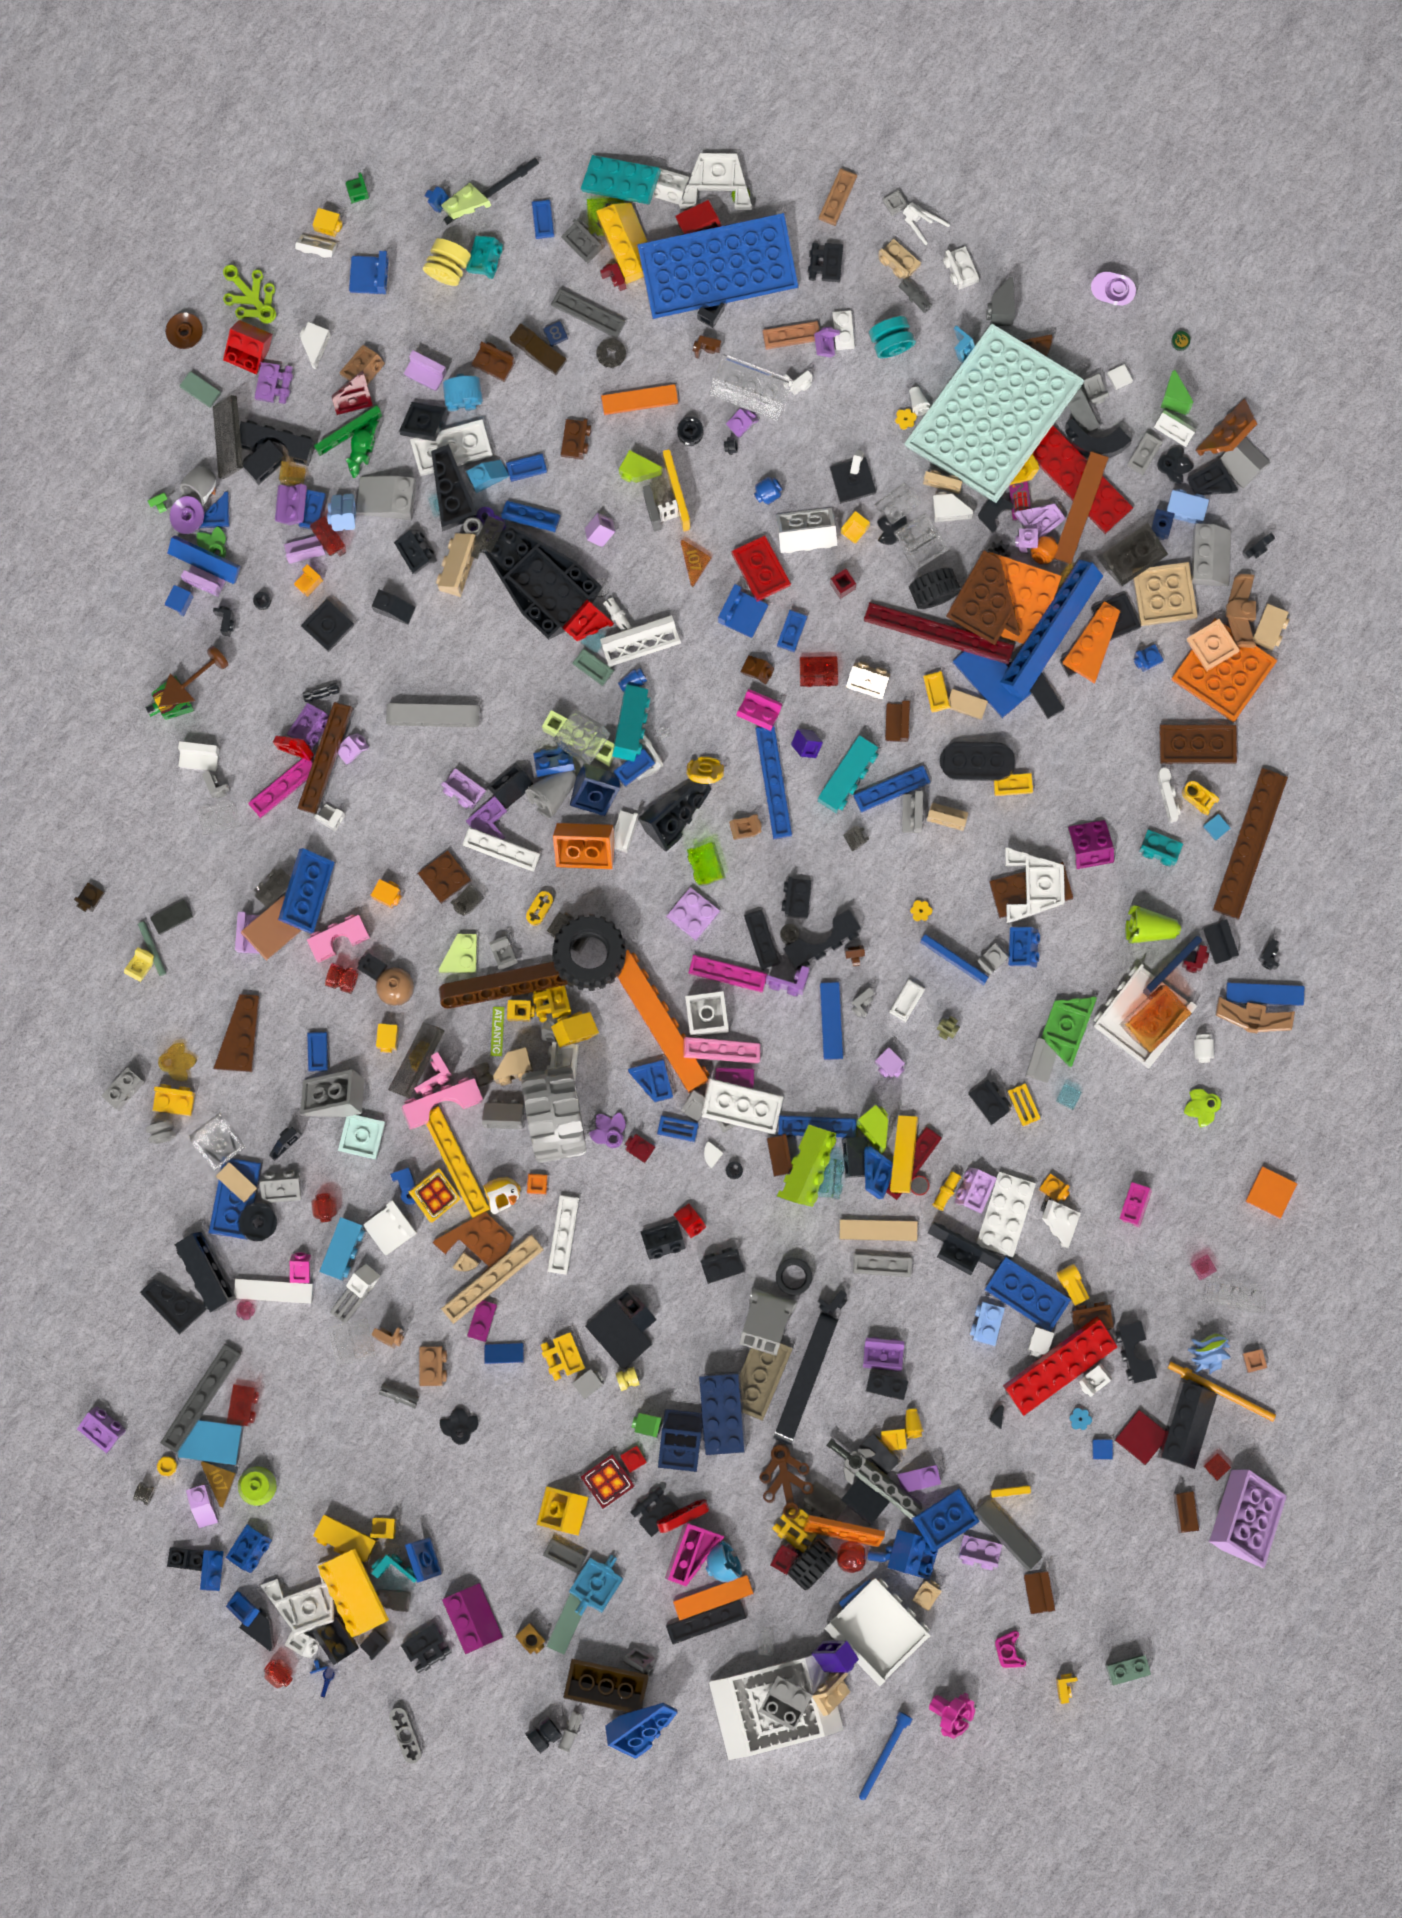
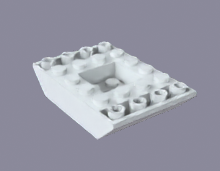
M813 1655L709 1682L728 1760L756 1755L825 1737L843 1730L838 1706L829 1715L823 1716L813 1697L794 1731L759 1712L777 1675L812 1694L817 1691V1687L828 1680L829 1672L822 1670Z

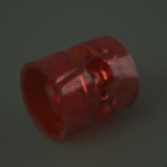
M332 963L326 976L325 986L333 989L339 987L340 991L352 994L359 971L349 967L345 970L342 965Z

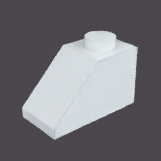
M308 322L307 326L302 328L300 337L312 367L317 369L331 335L329 330Z
M939 492L933 495L934 522L972 519L973 510L953 494Z

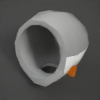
M198 466L183 478L180 490L184 496L196 498L203 506L209 495H215L216 476L210 469Z

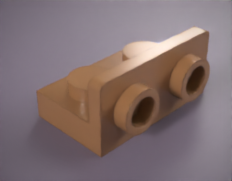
M362 345L339 373L343 378L350 381L363 371L368 385L385 363L376 352Z
M382 1327L380 1330L374 1328L371 1334L373 1338L393 1349L396 1346L400 1347L405 1338L403 1336L404 1331L397 1327L394 1334H391V1332Z
M443 1346L419 1347V1386H443V1382H447V1370H443V1362H447V1350H443Z

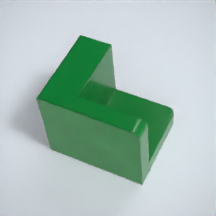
M361 172L358 173V179L345 183L351 204L369 199Z

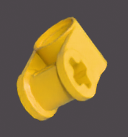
M1196 781L1188 782L1182 789L1183 798L1204 815H1209V810L1212 806L1219 802V798L1215 794L1205 789ZM1193 787L1196 790V795H1190L1187 788Z

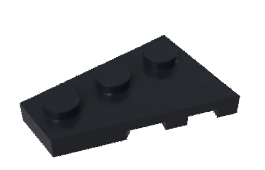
M155 1279L140 1291V1294L179 1335L208 1310L204 1305L178 1293Z

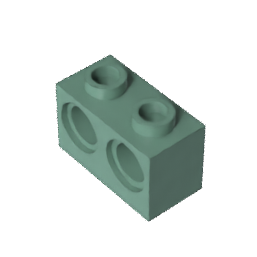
M1143 1654L1105 1665L1110 1683L1113 1686L1151 1675L1146 1655Z

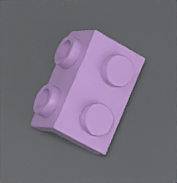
M456 768L447 780L441 783L442 792L450 798L452 796L456 797L459 800L458 803L465 809L470 807L473 810L486 793L485 789Z

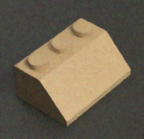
M455 533L454 539H450L448 544L449 554L444 557L442 562L443 572L438 574L436 580L439 591L461 597L478 547L476 535Z

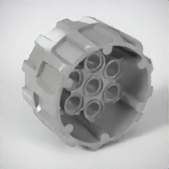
M563 1066L522 1075L521 1082L525 1109L537 1162L542 1163L585 1154L587 1150L571 1067Z

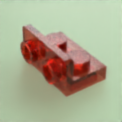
M326 516L310 525V529L329 556L337 553L341 557L346 554L345 544L337 532L332 529V525L328 524Z
M837 656L800 657V686H838Z
M233 1384L226 1423L251 1427V1423H254L256 1418V1412L253 1411L254 1404H258L259 1400L257 1388Z

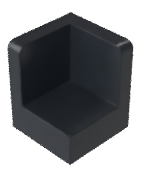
M721 302L720 305L700 307L697 312V319L714 328L725 310V304Z
M374 1629L360 1647L370 1656L369 1659L372 1661L390 1642L377 1629Z

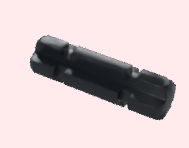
M332 683L328 687L325 685L312 689L311 692L310 690L302 693L305 702H310L313 699L317 700L330 696V694H338L340 692L337 683Z

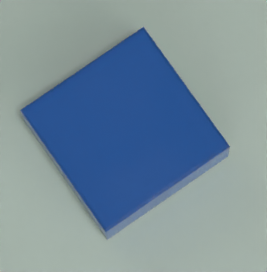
M1092 1440V1459L1113 1460V1440Z

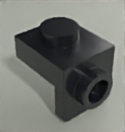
M225 606L213 608V613L216 616L223 617L220 632L223 636L230 637L231 631L234 632L236 625L234 613L229 607Z
M840 1290L830 1305L819 1298L817 1301L820 1304L818 1308L826 1314L829 1312L833 1314L837 1308L841 1310L848 1301L845 1299L847 1294Z

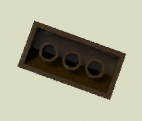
M571 1659L563 1699L630 1713L643 1708L649 1675Z

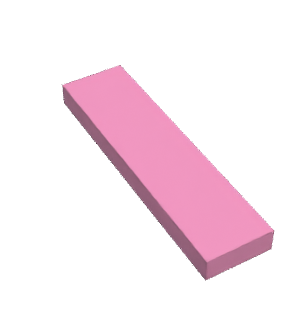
M685 1037L684 1057L758 1064L760 1062V1043Z

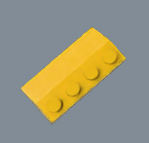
M612 204L597 210V220L600 223L625 283L628 284L643 278L637 244L648 241L632 204Z
M355 1548L318 1565L320 1576L324 1579L328 1592L333 1598L337 1611L341 1615L346 1630L350 1633L351 1637L360 1635L389 1621Z

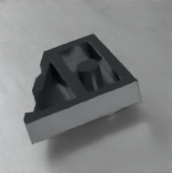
M1221 460L1187 477V481L1195 494L1215 495L1238 492V488Z
M287 1127L279 1134L280 1138L269 1154L274 1161L302 1137L295 1128L291 1127L289 1129Z

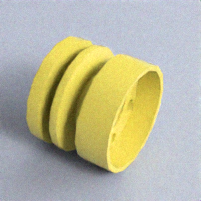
M437 238L430 250L433 256L427 257V263L424 264L423 271L439 282L457 286L459 285L460 277L463 276V271L460 268L464 269L467 267L471 254L454 242Z

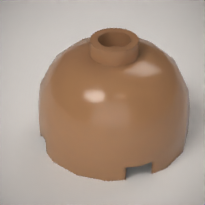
M396 967L389 968L378 978L376 992L381 1001L387 1005L400 1006L408 1002L412 997L414 982L410 974L405 970Z

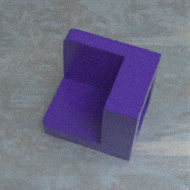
M797 729L791 742V746L800 757L817 758L823 744L822 740L813 730Z

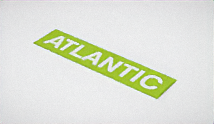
M493 1007L490 1056H502L504 1007Z

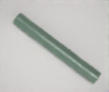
M145 921L140 922L138 926L149 952L154 956V965L159 976H163L166 974V971Z

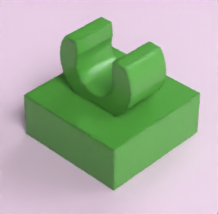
M165 492L147 500L150 507L156 505L160 513L167 510L163 501L168 499Z

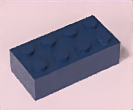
M740 1371L701 1374L699 1382L705 1454L745 1453L747 1449Z

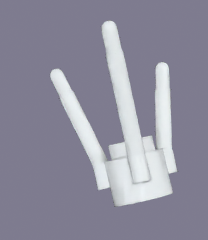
M913 202L903 212L906 216L905 221L910 224L925 245H927V241L913 223V220L917 222L922 217L929 223H933V220L947 227L950 226L949 223L922 209Z

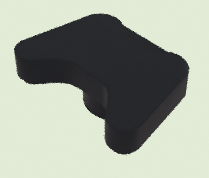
M1001 497L997 503L989 499L978 513V518L990 532L994 533L997 530L996 519L1003 511H1011L1014 508L1013 503Z
M1271 532L1242 553L1243 556L1247 559L1254 556L1257 559L1268 550L1266 545L1275 539L1273 533Z

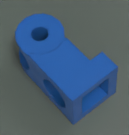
M410 1168L391 1173L392 1181L399 1182L402 1191V1201L407 1205H414L416 1202L408 1192L416 1186Z

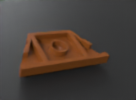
M1245 399L1231 413L1226 415L1224 420L1197 447L1196 452L1198 455H1204L1205 451H1211L1213 454L1222 451H1233L1258 424Z

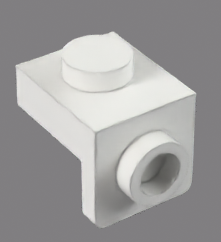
M807 370L795 381H792L785 374L783 376V386L788 392L792 391L796 395L801 390L805 391L812 385V375Z
M1100 1363L1086 1374L1079 1383L1082 1391L1091 1397L1113 1378Z

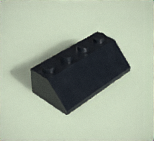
M1179 1383L1164 1439L1157 1456L1158 1458L1188 1468H1196L1218 1394L1189 1383Z

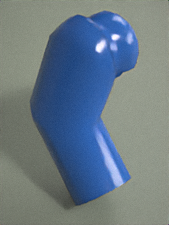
M887 1546L886 1552L869 1551L868 1560L877 1562L890 1560L893 1546Z

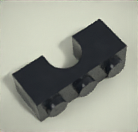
M1142 1321L1117 1327L1115 1336L1117 1342L1122 1345L1123 1350L1120 1351L1122 1361L1127 1363L1128 1369L1125 1372L1128 1381L1136 1384L1157 1378L1152 1359L1139 1360L1134 1354L1135 1345L1138 1342L1147 1340Z

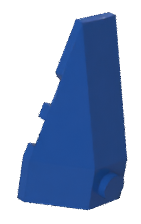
M660 1703L620 1715L605 1725L607 1744L636 1759L653 1746V1740L659 1738L661 1735L660 1731L663 1727H667L678 1711L665 1703Z

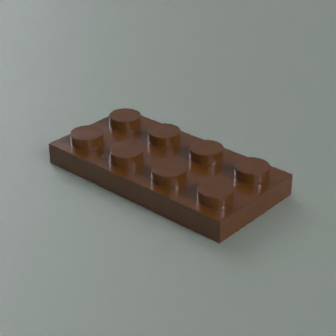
M1160 725V764H1236V725Z
M1064 866V899L1069 901L1073 900V894ZM1026 872L989 881L999 919L1007 917L1006 905L1026 904Z

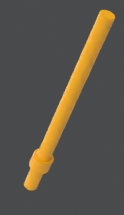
M1171 1361L1168 1364L1167 1368L1180 1374L1181 1378L1185 1380L1190 1379L1272 1422L1274 1421L1276 1414L1193 1373V1370L1186 1366L1183 1368Z

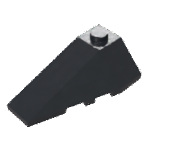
M691 781L650 806L638 817V820L644 831L667 852L681 839L683 835L681 832L687 824L691 823L693 820L691 817L695 810L701 807L712 789L709 784Z

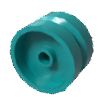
M898 316L884 320L869 330L868 334L871 342L876 343L874 350L878 358L883 359L899 355L916 344L913 333L908 331L910 325L907 317Z

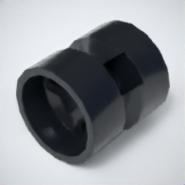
M548 1716L538 1723L539 1727H532L525 1733L540 1754L549 1747V1742L554 1743L562 1737L561 1732Z

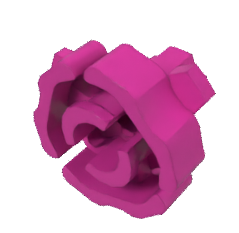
M967 1693L961 1694L958 1698L955 1697L951 1702L936 1695L929 1704V1710L941 1716V1733L945 1737L948 1736L955 1739L957 1736L962 1735L969 1727V1724L962 1719L965 1718L968 1721H972L974 1718V1701L969 1699Z

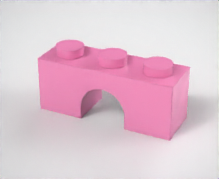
M350 915L344 919L345 922L331 924L327 927L328 930L322 933L317 931L310 935L307 942L318 963L336 955L333 950V941L339 936L349 938L352 946L370 939L359 915Z

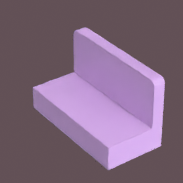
M412 350L409 356L410 363L404 375L437 391L447 374L446 367Z
M321 535L284 544L289 564L326 555Z
M238 912L235 950L238 953L259 954L241 934V931L260 915H247L246 912Z

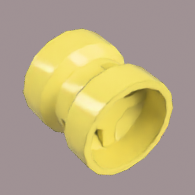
M634 1367L628 1368L625 1372L615 1373L621 1391L627 1390L630 1386L640 1385Z

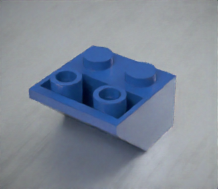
M898 1530L888 1568L930 1580L938 1550L932 1552L924 1537Z

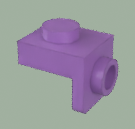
M823 327L821 331L814 334L817 355L829 358L835 356L833 337L840 335V330L833 329L832 327Z
M744 407L740 408L726 425L739 438L753 424L757 423L759 419L756 417L757 414L753 409Z

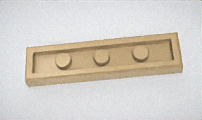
M840 1220L839 1240L917 1241L918 1221Z

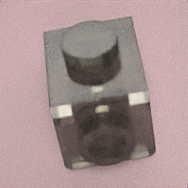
M471 884L456 899H453L451 904L458 914L465 916L470 914L485 897Z

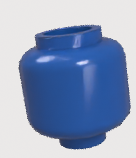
M766 477L755 485L756 492L754 495L759 503L763 501L769 505L781 497L783 488L775 477L773 479Z

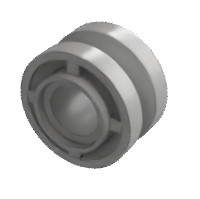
M164 1120L147 1126L146 1132L151 1134L148 1138L149 1143H163L176 1137L175 1131L170 1130L173 1127L172 1121Z

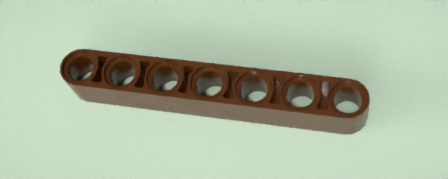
M553 961L442 984L439 987L440 1004L443 1008L451 1009L567 985V981L559 977V972H556Z

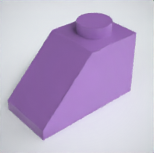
M937 1465L897 1474L900 1487L906 1492L941 1484Z

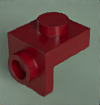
M1200 945L1198 947L1194 963L1188 961L1182 963V967L1186 968L1185 971L1197 973V971L1200 972L1202 970L1203 964H1207L1209 952H1206L1207 946Z
M788 1543L786 1546L781 1545L770 1566L787 1575L788 1570L799 1555L795 1553L797 1549Z

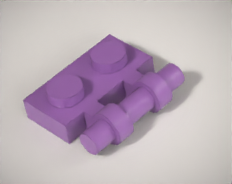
M261 362L255 400L274 403L275 396H280L279 403L286 404L287 397L290 394L289 384L293 379V367L285 366V371L281 373L280 365ZM278 380H283L282 387L277 389Z

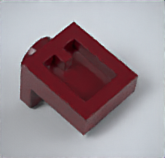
M617 263L607 264L600 270L602 279L610 277L613 286H618L619 291L627 289Z
M635 1134L634 1137L630 1136L625 1143V1146H627L626 1152L643 1163L647 1162L656 1148L638 1134Z

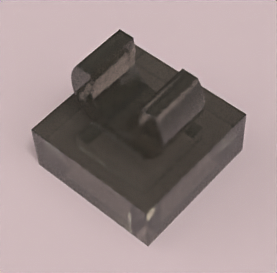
M855 826L843 835L852 852L858 850L869 840V836L864 838L862 834L865 830L864 828Z

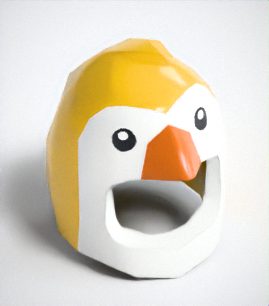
M498 1177L483 1185L489 1201V1208L493 1214L514 1205L520 1197V1185L509 1177Z

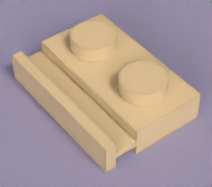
M935 470L926 471L923 481L924 485L960 494L962 481L958 477L953 475L948 477L942 476L940 472Z

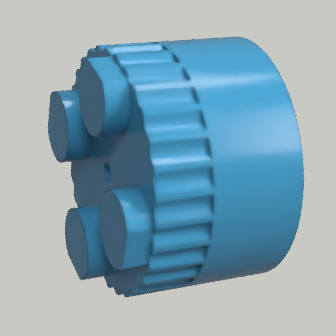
M457 374L456 377L445 380L442 383L445 405L450 412L457 411L460 408H465L466 411L477 409L476 405H480L483 402L479 377Z

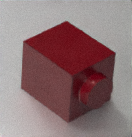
M847 569L830 578V585L839 599L856 590V582Z

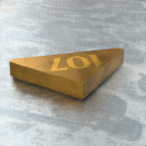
M201 1461V1466L219 1506L224 1508L236 1473Z

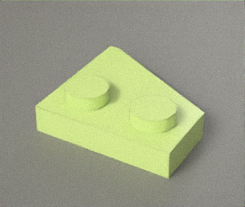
M469 183L441 206L451 218L455 219L464 214L475 212L474 208L483 205L487 208L491 204L482 193Z
M457 934L439 968V973H476L477 934Z

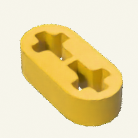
M542 891L538 893L528 909L526 919L530 925H540L552 907L553 897L549 892ZM548 896L549 903H544L542 908L539 907L541 905L540 898ZM537 910H540L538 913L540 919L531 921L532 917L530 914H535Z

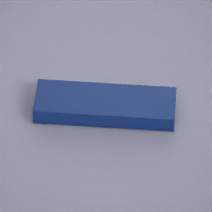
M506 501L501 513L502 519L551 532H556L561 516L560 514Z

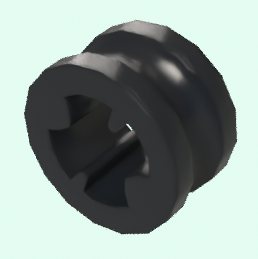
M258 592L253 597V603L257 609L266 610L271 605V599L267 593ZM264 597V599L267 600V602H263V604L260 605V603L257 602V600H261V598Z
M730 1162L726 1166V1175L730 1179L735 1180L742 1176L743 1168L740 1163ZM733 1165H736L740 1173L738 1175L735 1173V1176H732L729 1168L731 1166L733 1168Z

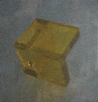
M282 461L279 475L281 485H304L306 469L292 467L289 462Z

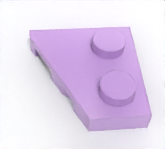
M1055 504L1014 513L1025 529H1038V538L1047 535L1066 519Z

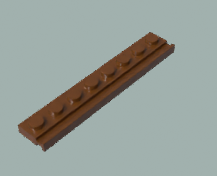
M1264 768L1261 769L1212 911L1236 918L1237 920L1240 919L1288 779L1287 776H1282L1279 773Z

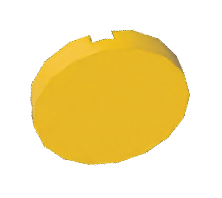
M698 757V760L694 761L692 759L689 761L686 774L689 779L697 783H715L724 776V765H721L720 761L716 758Z

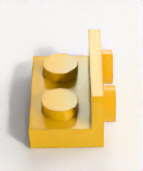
M166 1084L154 1087L155 1097L152 1111L192 1116L195 1093L190 1091V1088L179 1086V1090L171 1089V1085Z

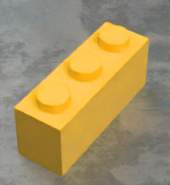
M326 1514L323 1515L313 1535L317 1538V1543L323 1546L330 1544L334 1546L333 1550L339 1554L355 1548L361 1562H368L378 1542Z

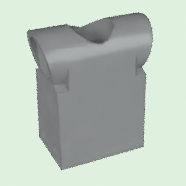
M751 1288L749 1312L739 1344L777 1355L786 1323L794 1312L798 1301L774 1296L768 1292Z

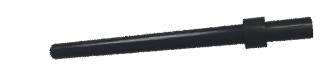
M533 158L526 164H521L515 168L516 171L482 194L489 198L517 178L527 175L528 171L537 166L539 162L536 158ZM448 215L443 221L448 225L457 218L453 219Z

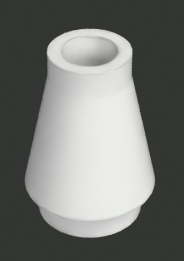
M913 387L909 390L912 411L916 416H923L930 409V403L919 387Z

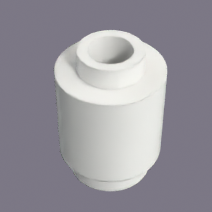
M1209 1034L1196 1035V1040H1194L1195 1059H1199V1063H1209L1210 1059L1214 1058V1041Z

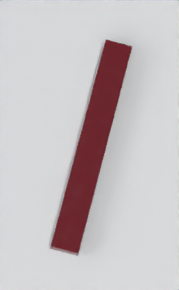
M869 602L864 616V622L1005 664H1009L1014 645L998 640L996 645L975 633Z

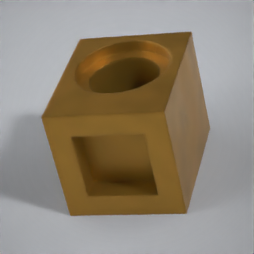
M529 1623L515 1636L529 1654L533 1652L538 1654L545 1647L543 1644L546 1641L532 1623ZM530 1634L537 1637V1643L534 1646L529 1645L526 1641L527 1636Z

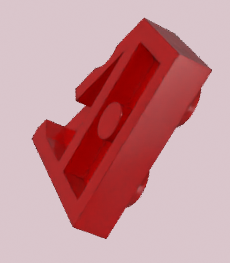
M586 600L562 628L576 641H580L588 635L599 632V629L613 626L614 623L591 602Z

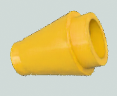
M917 1409L906 1410L905 1434L907 1438L922 1437L924 1430Z

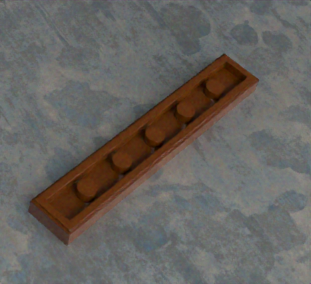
M337 702L333 703L297 809L317 814L353 710L351 706Z

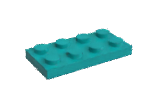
M592 155L581 190L586 193L650 205L661 170L658 167Z

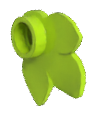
M1194 1089L1189 1092L1192 1101L1186 1105L1184 1114L1190 1117H1198L1199 1127H1205L1214 1121L1215 1112L1221 1108V1099L1216 1094H1208L1203 1089ZM1209 1100H1213L1215 1102V1105L1213 1107H1210L1208 1105Z

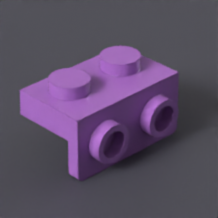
M866 1338L863 1368L902 1371L905 1342L898 1339Z

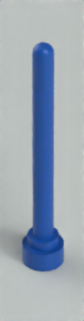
M899 1711L896 1717L897 1725L859 1794L860 1800H866L904 1728L906 1729L907 1726H910L913 1718Z

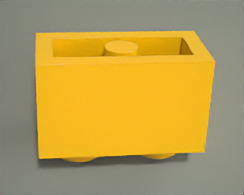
M580 1011L571 1015V1018L563 1016L557 1019L558 1023L551 1026L560 1048L588 1040L599 1033L591 1012L583 1014Z

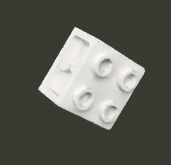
M393 1200L386 1205L387 1208L364 1224L365 1229L386 1256L417 1234Z

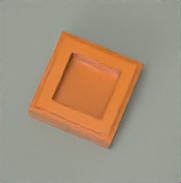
M528 1174L527 1194L547 1195L548 1175Z

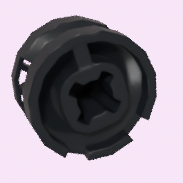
M685 417L678 423L677 434L680 442L687 446H694L702 440L703 425L700 420L695 417Z

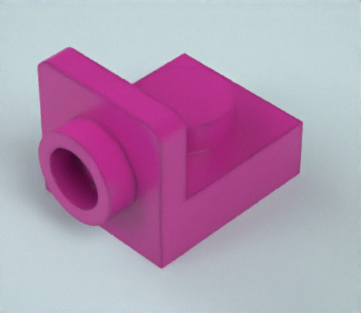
M297 1252L291 1255L289 1261L290 1283L310 1282L311 1254Z

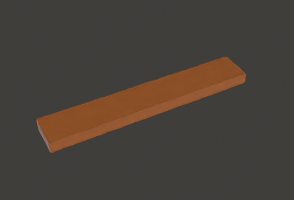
M1090 452L1054 559L1072 564L1109 457Z

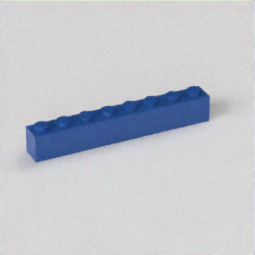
M1083 560L1077 562L1001 679L1000 683L1011 695L1023 699L1026 697L1103 578L1102 573L1093 563Z

